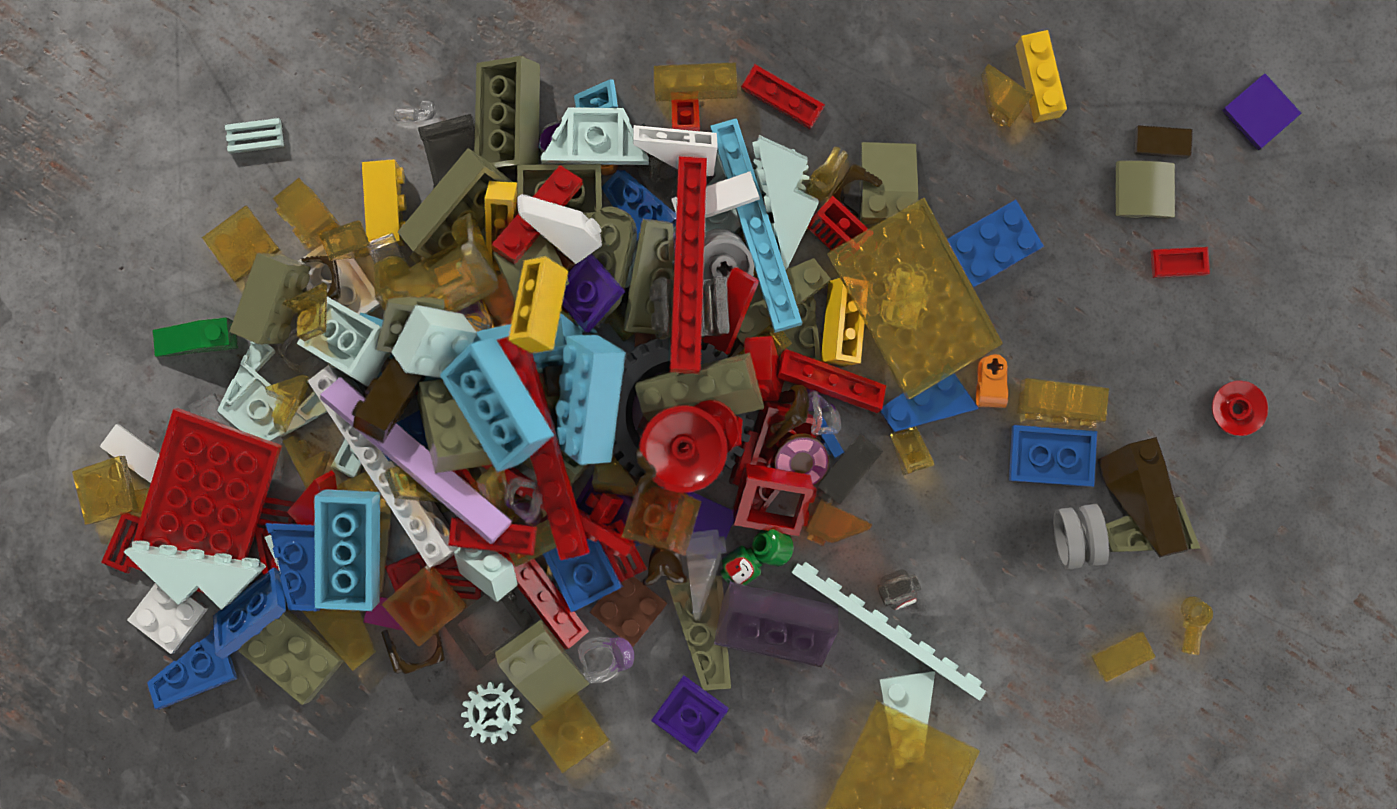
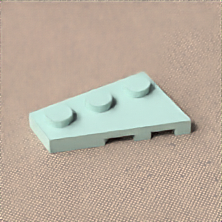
M935 670L879 680L894 764L923 760Z

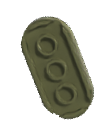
M604 207L590 217L601 228L600 236L602 246L593 251L592 254L619 285L625 289L637 240L636 224L626 211L616 207ZM623 295L602 318L612 314L617 309Z

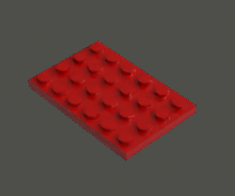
M179 408L173 409L133 541H146L153 547L172 545L176 546L177 550L185 552L190 549H198L204 551V555L211 556L215 554H229L232 556V559L236 560L247 558L282 445ZM128 557L127 566L143 571ZM200 588L196 590L201 593H204Z

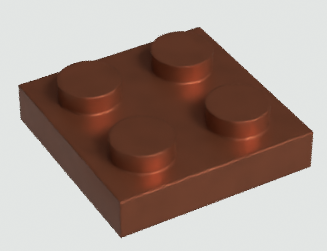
M635 576L621 582L622 588L600 598L589 612L631 647H634L668 604L650 588L644 586Z

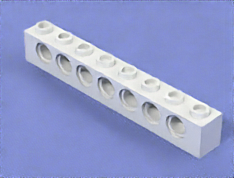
M333 365L326 366L308 380L319 399L320 394L339 377L343 378L363 395L353 377ZM320 399L429 568L441 564L452 557L454 552L460 547L448 546L450 526L427 490L394 461H388L380 449Z

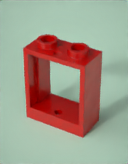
M746 463L732 509L734 525L765 531L773 529L783 534L799 536L802 526H806L808 523L809 504L814 503L816 498V487L813 486L811 475ZM757 486L800 493L794 517L751 510Z

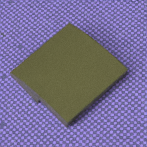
M1117 161L1116 216L1130 218H1174L1175 163Z
M542 234L515 265L498 253H493L502 277L506 279L515 304L525 260L546 256L563 267L552 243ZM568 278L566 279L565 286L570 284Z
M427 297L388 299L376 347L377 351L392 353L416 305L444 310V299Z

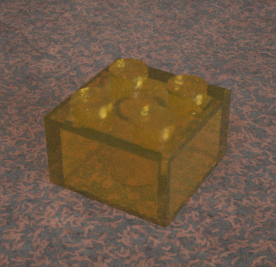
M297 178L273 198L278 205L275 208L276 212L285 222L287 221L292 227L295 226L292 230L293 233L309 248L312 246L317 248L333 236H339L346 231L315 192L300 178Z

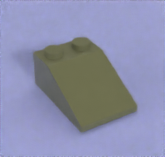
M862 142L861 167L865 168L866 172H870V174H874V176L881 179L883 184L880 187H876L867 181L860 180L859 221L863 224L914 225L918 219L916 144Z
M542 620L495 652L499 667L513 685L544 717L590 684Z

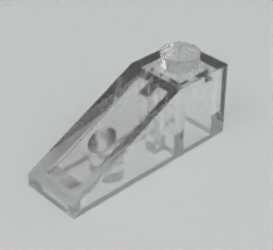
M718 529L684 533L694 621L701 619L721 563V554L726 553L724 536L719 537Z

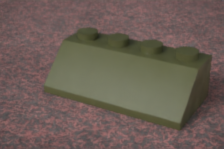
M516 56L476 64L475 153L485 158L501 173L517 174V165H538L539 63L523 56Z
M468 148L400 228L398 233L413 252L442 267L453 263L486 226L485 195L489 181H512L485 158Z
M750 353L701 364L699 374L667 372L642 378L635 385L642 413L648 422L658 413L674 406L694 407L696 404L706 400H715L725 404L734 415L764 409Z

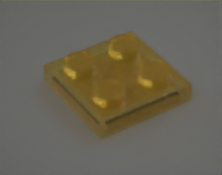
M247 205L202 237L236 283L251 272L257 253L276 254L280 251L275 241Z
M117 456L72 471L85 525L95 524L139 509L126 456Z
M578 693L531 726L562 773L609 741L608 736Z

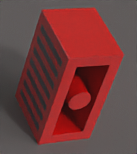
M834 196L811 218L807 227L844 263L873 234Z

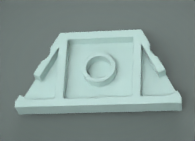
M567 108L560 126L556 128L552 136V141L541 156L542 164L649 165V157L644 150L633 145V128L624 108Z

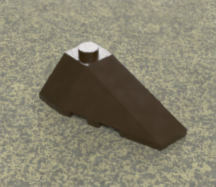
M1157 437L1129 443L1098 459L1097 462L1107 489L1116 496L1122 504V509L1127 515L1131 516L1140 528L1139 531L1159 558L1186 552L1188 548L1166 462Z

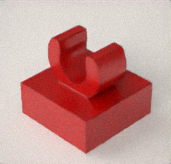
M591 493L585 503L594 509L590 515L591 519L597 523L611 524L624 500L615 494L603 493L602 496L600 494L595 496Z

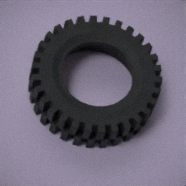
M672 337L649 340L645 344L637 345L633 351L625 353L612 457L616 459L624 470L639 480L646 475V471L638 464L636 451L640 448L641 438L635 429L632 418L633 402L637 394L635 385L642 378L670 371ZM701 342L700 365L728 357L723 351L716 350L715 346ZM750 412L735 415L743 420L741 446L743 442L748 443L751 435L746 434L748 427L753 428L754 423L753 419H749ZM736 446L727 453L722 471L726 467L731 469L736 464L733 461L735 456L741 457L745 451L741 446ZM722 471L717 476V479L724 475Z

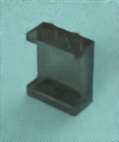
M471 114L418 127L430 167L434 189L468 148L475 152V120Z
M715 276L712 279H703L701 337H721L730 333L726 276ZM666 277L654 280L653 285L650 287V300L654 302L655 311L651 317V326L653 330H656V338L672 337L674 279H666Z

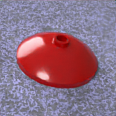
M674 406L658 413L648 423L641 438L640 452L656 468L657 473L656 477L652 479L667 490L687 493L700 490L717 478L726 461L727 442L721 426L709 413L693 406ZM681 442H686L689 445V449L686 452H680L678 445Z

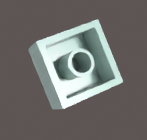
M416 305L392 350V354L405 372L442 378L440 374L472 344L477 332L463 314Z

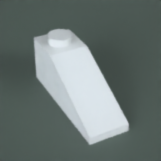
M634 125L633 145L676 169H678L679 156L707 158L706 176L714 175L717 133Z
M523 194L517 197L519 215L575 264L602 246L599 224L593 218H587L581 211Z

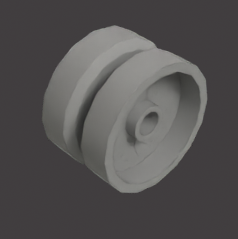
M713 229L706 231L704 234L703 291L713 297L721 298L732 268L738 267L753 276L754 262L752 254L737 234L727 229Z
M1097 504L1080 506L1078 513L1072 507L1055 509L1053 521L1054 536L1058 556L1065 570L1081 568L1084 560L1089 566L1107 564L1109 559V542L1104 516L1100 507Z

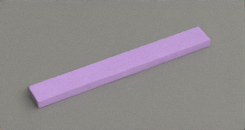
M341 377L320 394V399L353 427L354 416L351 415L357 402L359 400L364 401L365 397ZM397 424L383 444L358 431L490 544L510 526V519L453 471L435 473L430 452Z

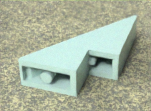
M759 135L758 141L753 142L756 159L761 158L763 169H758L761 186L767 185L769 196H764L767 213H773L774 223H771L775 239L779 241V252L784 267L787 270L819 202L817 198L795 188L808 162L807 157Z
M133 541L132 547L124 551L178 605L187 600L200 588L222 610L266 568L265 564L259 563V560L255 558L236 560L232 559V556L229 554L204 555V551L198 549H190L185 552L177 550V547L172 545L153 547L146 541Z

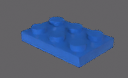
M1017 200L1012 201L944 241L971 288L978 286L1044 247Z
M1013 425L1009 481L1094 487L1097 431Z
M549 529L537 535L536 541L571 613L623 587L599 540L594 542L586 538L590 550L589 553L560 560L552 530Z
M273 567L239 594L229 605L213 615L215 654L225 659L231 653L239 650L246 641L259 634L265 626L274 619H278L286 611L279 570Z

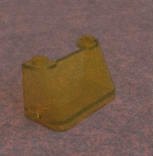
M471 212L453 223L452 235L457 243L412 267H409L406 261L398 256H389L374 264L375 299L384 311L386 310L388 299L427 297L444 299V311L457 313L496 291L498 276L480 227Z

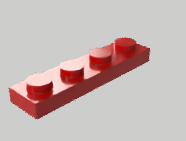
M559 165L535 193L533 198L564 207L581 188L583 180ZM518 213L492 243V250L515 265L541 233Z
M788 349L781 353L777 373L778 378L797 385H803L808 389L875 413H879L882 410L886 385Z

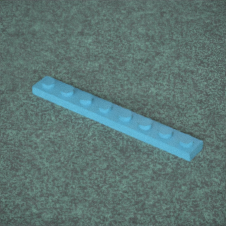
M736 118L711 125V133H717V152L726 180L751 171L760 200L735 209L748 250L752 254L754 269L774 332L802 325V320L738 120Z

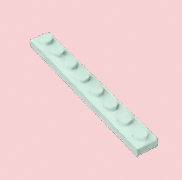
M804 562L801 566L796 563L791 571L792 574L971 696L981 700L986 692L980 687L982 681L970 673L963 676L956 670L959 667L957 664L946 657L942 661L933 655L935 650L923 641L917 645L909 639L912 635L910 632L899 625L896 629L892 628L886 623L889 618L876 609L872 613L863 608L865 602L851 593L849 598L840 592L842 586L832 579L828 578L826 581H823L816 575L819 571L810 564Z

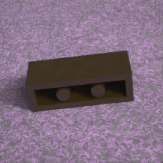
M388 357L381 368L382 375L378 380L374 378L366 391L368 396L364 401L359 400L351 414L354 416L353 428L382 444L418 391L419 382H424L426 375L405 372L395 357Z

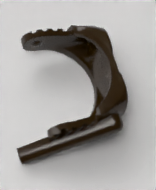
M852 164L831 197L834 196L858 218V213L843 202L845 199L843 187L855 180L867 181L876 187H880L883 183L874 174L866 172L865 168Z
M335 256L301 258L302 263L321 262L329 267L332 281L330 289L325 294V298L329 297L337 302V299L341 298V288ZM325 298L307 302L306 306L299 308V313L302 315L318 311Z
M803 385L791 386L789 391L781 392L778 402L782 404L793 402V404L785 414L786 420L771 425L770 430L773 435L765 443L767 448H771L788 431L806 422L810 400L808 392Z
M434 626V634L437 638L436 650L429 659L421 663H409L403 660L398 655L388 630L381 632L395 673L402 672L403 674H408L445 660L443 646L441 645L442 641L440 640L441 636H439L440 633L437 626Z

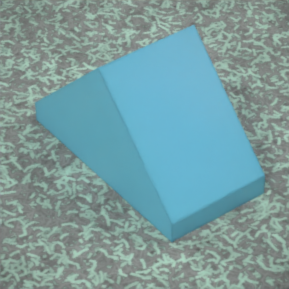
M611 79L574 95L576 108H618L615 83Z

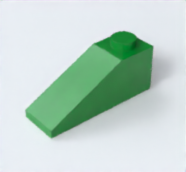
M227 317L198 320L154 329L155 357L238 349L237 335L229 332L233 320Z

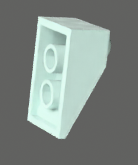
M329 297L325 298L297 343L366 386H369L371 381L377 378L385 360L392 354L390 352L377 351L376 349L381 330L379 325Z

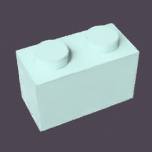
M463 547L458 548L454 552L459 573L496 602L518 585L513 564L498 552Z

